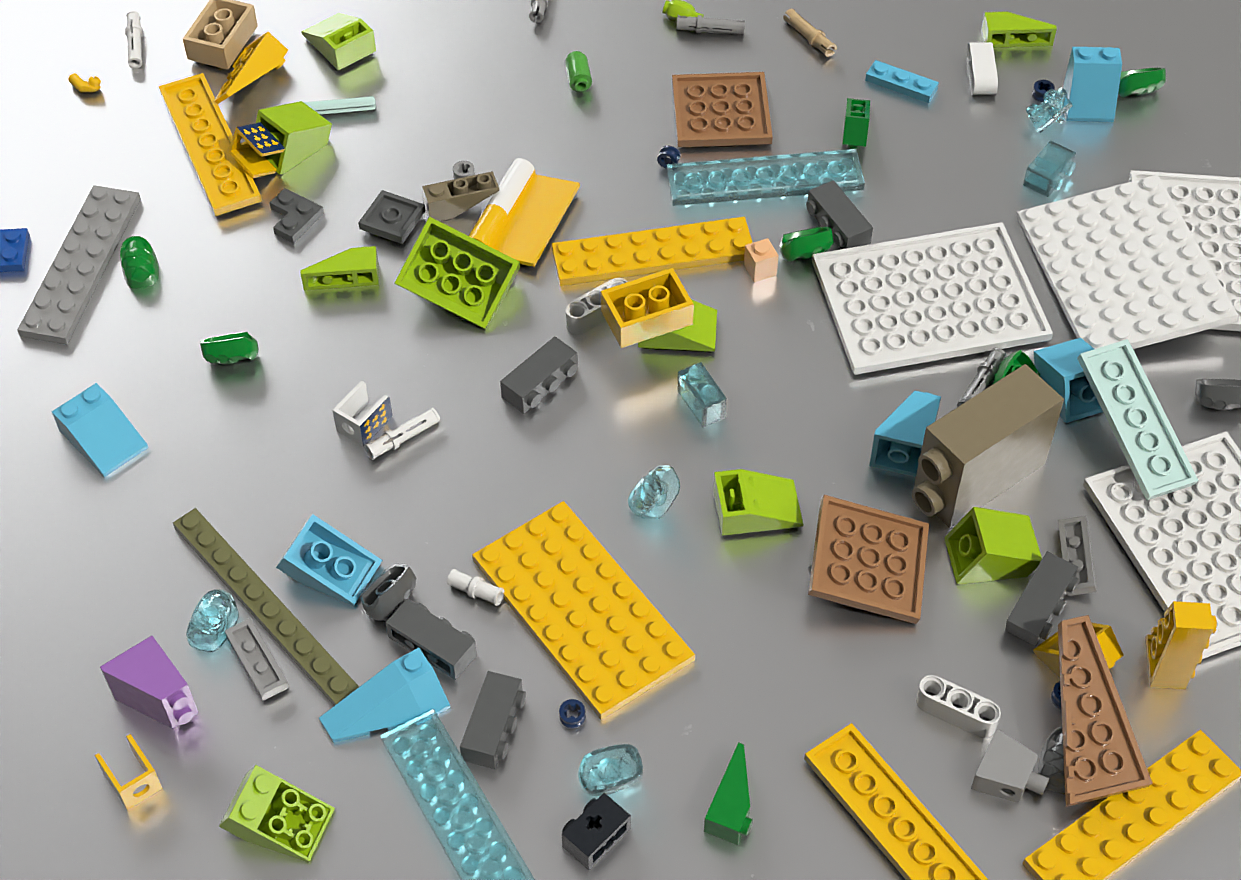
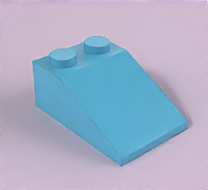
M97 383L52 411L59 431L104 478L149 448L148 444L114 400Z
M312 514L276 568L305 586L354 606L383 560Z

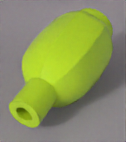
M666 0L662 11L668 19L677 22L678 15L687 17L702 15L704 17L703 14L695 12V8L691 4L682 0Z

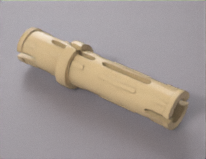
M789 9L785 12L790 18L784 15V21L803 35L812 47H817L827 57L835 53L830 47L836 50V44L826 38L822 30H817L794 9Z

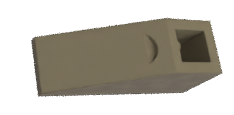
M493 171L422 186L426 215L428 218L430 216L438 221L453 219L500 191Z

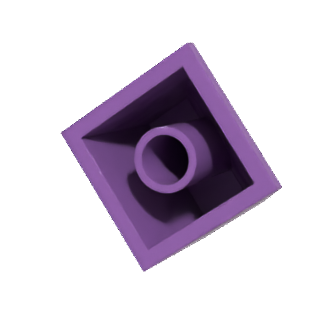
M153 636L148 637L100 666L115 700L172 729L180 724L188 723L193 716L198 714L187 682Z

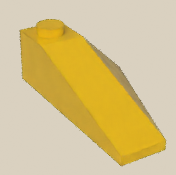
M269 31L247 45L232 66L234 70L226 77L228 80L221 87L214 102L219 104L272 69L278 70L286 61L284 56L288 49Z

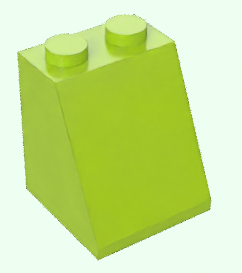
M302 101L260 109L256 118V123L261 122L285 147L284 152L264 156L280 175L286 173L328 144L332 123Z
M973 507L944 537L956 583L961 585L1028 577L1042 560L1028 515Z

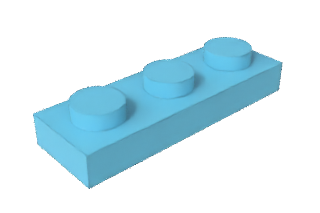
M877 60L874 61L865 78V81L927 103L931 101L939 85L937 81Z

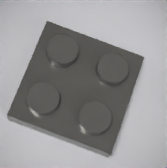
M381 190L358 222L359 229L403 244L425 213V204Z

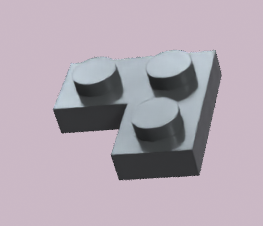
M286 188L269 202L271 210L284 216L273 227L274 234L293 244L324 214L322 206Z

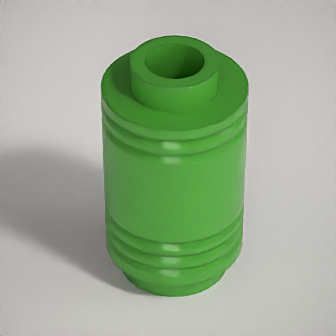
M580 51L569 53L565 59V66L570 88L578 92L585 91L592 85L588 59Z

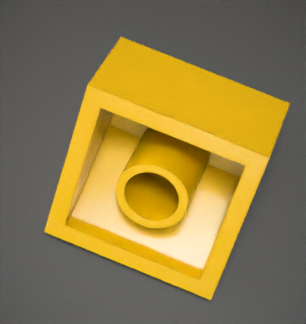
M1092 623L1110 669L1124 654L1111 626ZM1057 631L1034 648L1033 651L1060 678Z

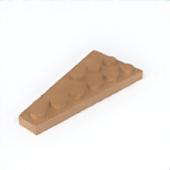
M1089 615L1061 621L1058 624L1066 807L1149 787L1153 783Z

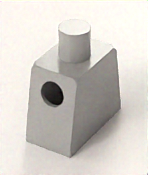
M996 729L974 776L971 789L1013 802H1019L1025 788L1043 795L1049 778L1033 771L1038 760L1036 753Z

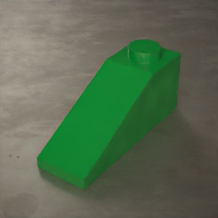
M847 98L842 144L847 145L848 148L860 149L861 146L866 147L870 118V100Z
M739 742L704 819V832L738 845L742 835L748 836L753 823V819L749 818L750 798L744 744Z

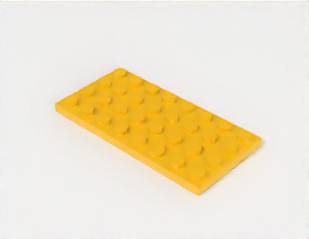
M564 501L472 554L474 563L491 584L505 590L503 599L600 720L695 661L693 651Z

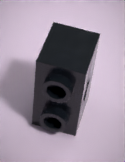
M603 793L598 799H591L584 807L583 813L576 820L571 819L566 823L561 834L562 847L590 870L631 829V815L606 793Z

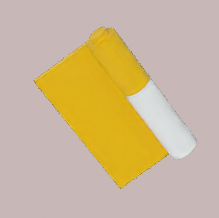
M517 158L513 161L499 184L500 191L493 194L469 236L519 261L520 264L535 267L577 193L580 183L537 175L534 166L529 161Z

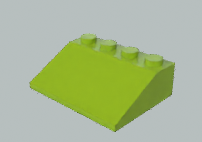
M429 216L394 284L486 329L520 269V262Z

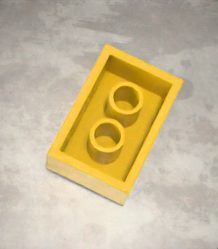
M673 268L600 291L601 312L621 348L693 325L694 304Z

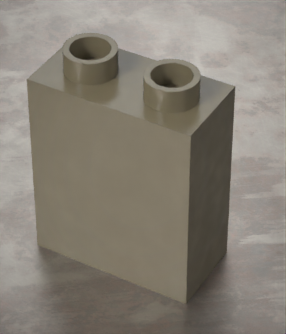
M1024 364L927 426L921 455L918 460L919 465L914 489L912 490V497L918 509L926 516L936 515L944 524L951 528L973 507L981 508L1044 466L1064 398Z

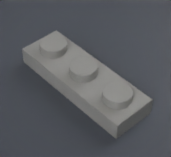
M1086 516L1058 520L1062 559L1078 566L1076 577L1079 578V582L1073 593L1067 592V595L1073 596L1096 592Z
M251 618L224 631L263 701L289 688L288 681Z

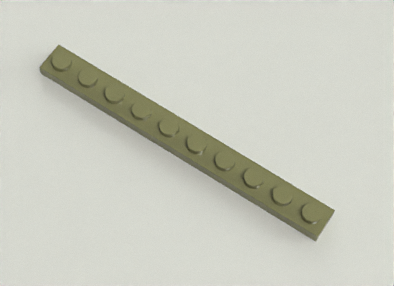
M196 508L173 522L175 530L334 706L359 688L356 682Z

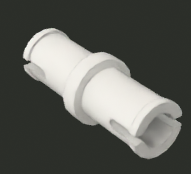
M453 569L448 576V586L468 593V596L471 598L479 597L496 606L504 598L503 593L505 590L503 588L484 582L482 577H472L456 569Z

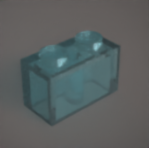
M1050 140L1027 167L1023 185L1049 197L1054 190L1058 191L1061 188L1064 178L1071 176L1076 167V163H1074L1076 152Z
M702 362L678 371L677 391L703 428L726 418L727 398Z

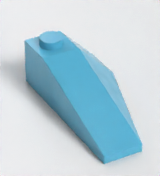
M417 648L390 663L319 717V721L334 743L365 736L374 730L388 728V730L398 728L397 725L414 721L415 724L423 723L451 707L434 669L420 648Z

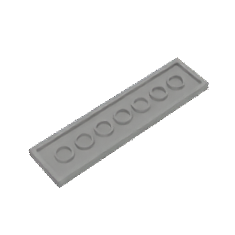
M93 185L17 329L20 337L68 345L141 200L139 192Z

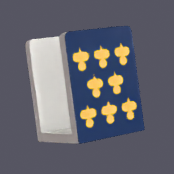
M360 381L332 411L336 431L364 447L392 418L393 414L390 397L384 395L360 421L355 420L354 418L369 403L366 383ZM347 425H349V426L354 430V432L351 431V430L347 427Z

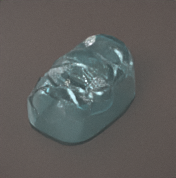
M659 465L640 479L628 498V505L634 515L651 519H660L665 515L680 491V481L674 468L668 465Z
M214 589L206 593L199 601L186 632L187 641L191 647L205 652H214L227 640L224 631L235 626L239 617L236 602L230 593Z
M630 744L597 749L583 757L578 771L579 784L582 790L590 796H601L603 793L610 795L641 780L643 764L637 748Z

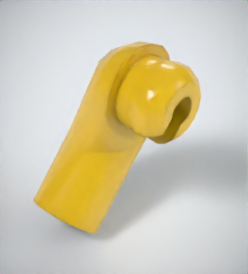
M73 73L68 78V81L81 93L97 92L101 88V80L97 76H94V78L90 76L88 81H84L78 74Z

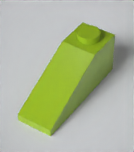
M985 12L981 30L984 42H992L993 48L1053 46L1057 27L1053 24L1010 12Z
M376 246L349 248L300 270L304 291L379 285V263Z

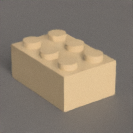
M209 0L182 38L187 60L229 69L258 27L254 5L235 0Z

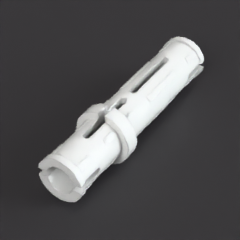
M129 11L126 14L127 26L125 27L128 51L127 64L129 67L137 69L142 66L141 37L143 36V28L141 27L140 13Z
M430 408L428 411L392 431L390 429L384 431L383 436L364 445L367 455L373 460L390 449L396 450L400 447L399 444L418 435L434 424H438L440 417L434 408ZM422 422V424L419 425L418 427H416V428L410 430L409 432H406L407 429H409V428L413 427L414 425H416V424ZM399 435L398 438H396V439H394L393 441H391V442H389V443L383 445L384 442H386V441H388L389 439H391V438H393V437Z

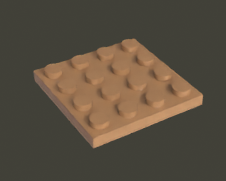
M764 72L672 75L678 147L772 144L773 136Z
M823 495L820 500L808 595L917 624L921 617L929 523Z

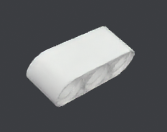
M969 42L967 46V64L972 95H996L998 75L992 42Z
M622 278L611 279L570 302L565 308L566 329L568 332L580 335L606 321L601 312L600 291L626 283L627 281Z
M927 675L920 681L916 703L921 710L978 737L988 738L995 733L1001 715L1000 708L996 703L935 675ZM926 692H932L936 696L928 695ZM957 704L962 706L963 708H956L953 705ZM980 717H986L990 721H984Z

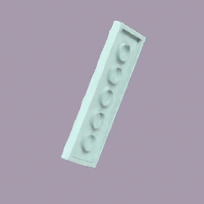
M1126 339L1081 353L1077 359L1146 501L1195 485L1199 480L1129 340Z

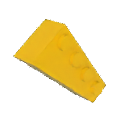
M1173 601L1165 611L1164 618L1158 620V627H1153L1151 634L1146 635L1150 687L1186 689L1190 679L1195 677V668L1197 664H1201L1202 653L1204 649L1209 647L1211 634L1216 632L1217 620L1216 616L1211 614L1210 603Z

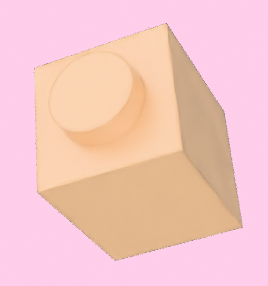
M768 238L745 245L744 266L753 282L777 275L779 255Z

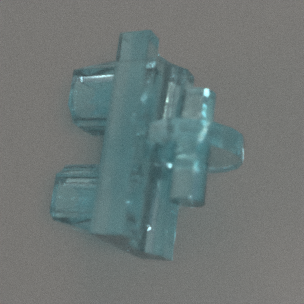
M1062 87L1057 91L1053 89L1048 90L1044 94L1043 103L1040 105L1032 104L1026 109L1029 118L1038 132L1041 133L1055 120L1060 124L1066 120L1064 113L1073 105L1067 97L1066 90Z

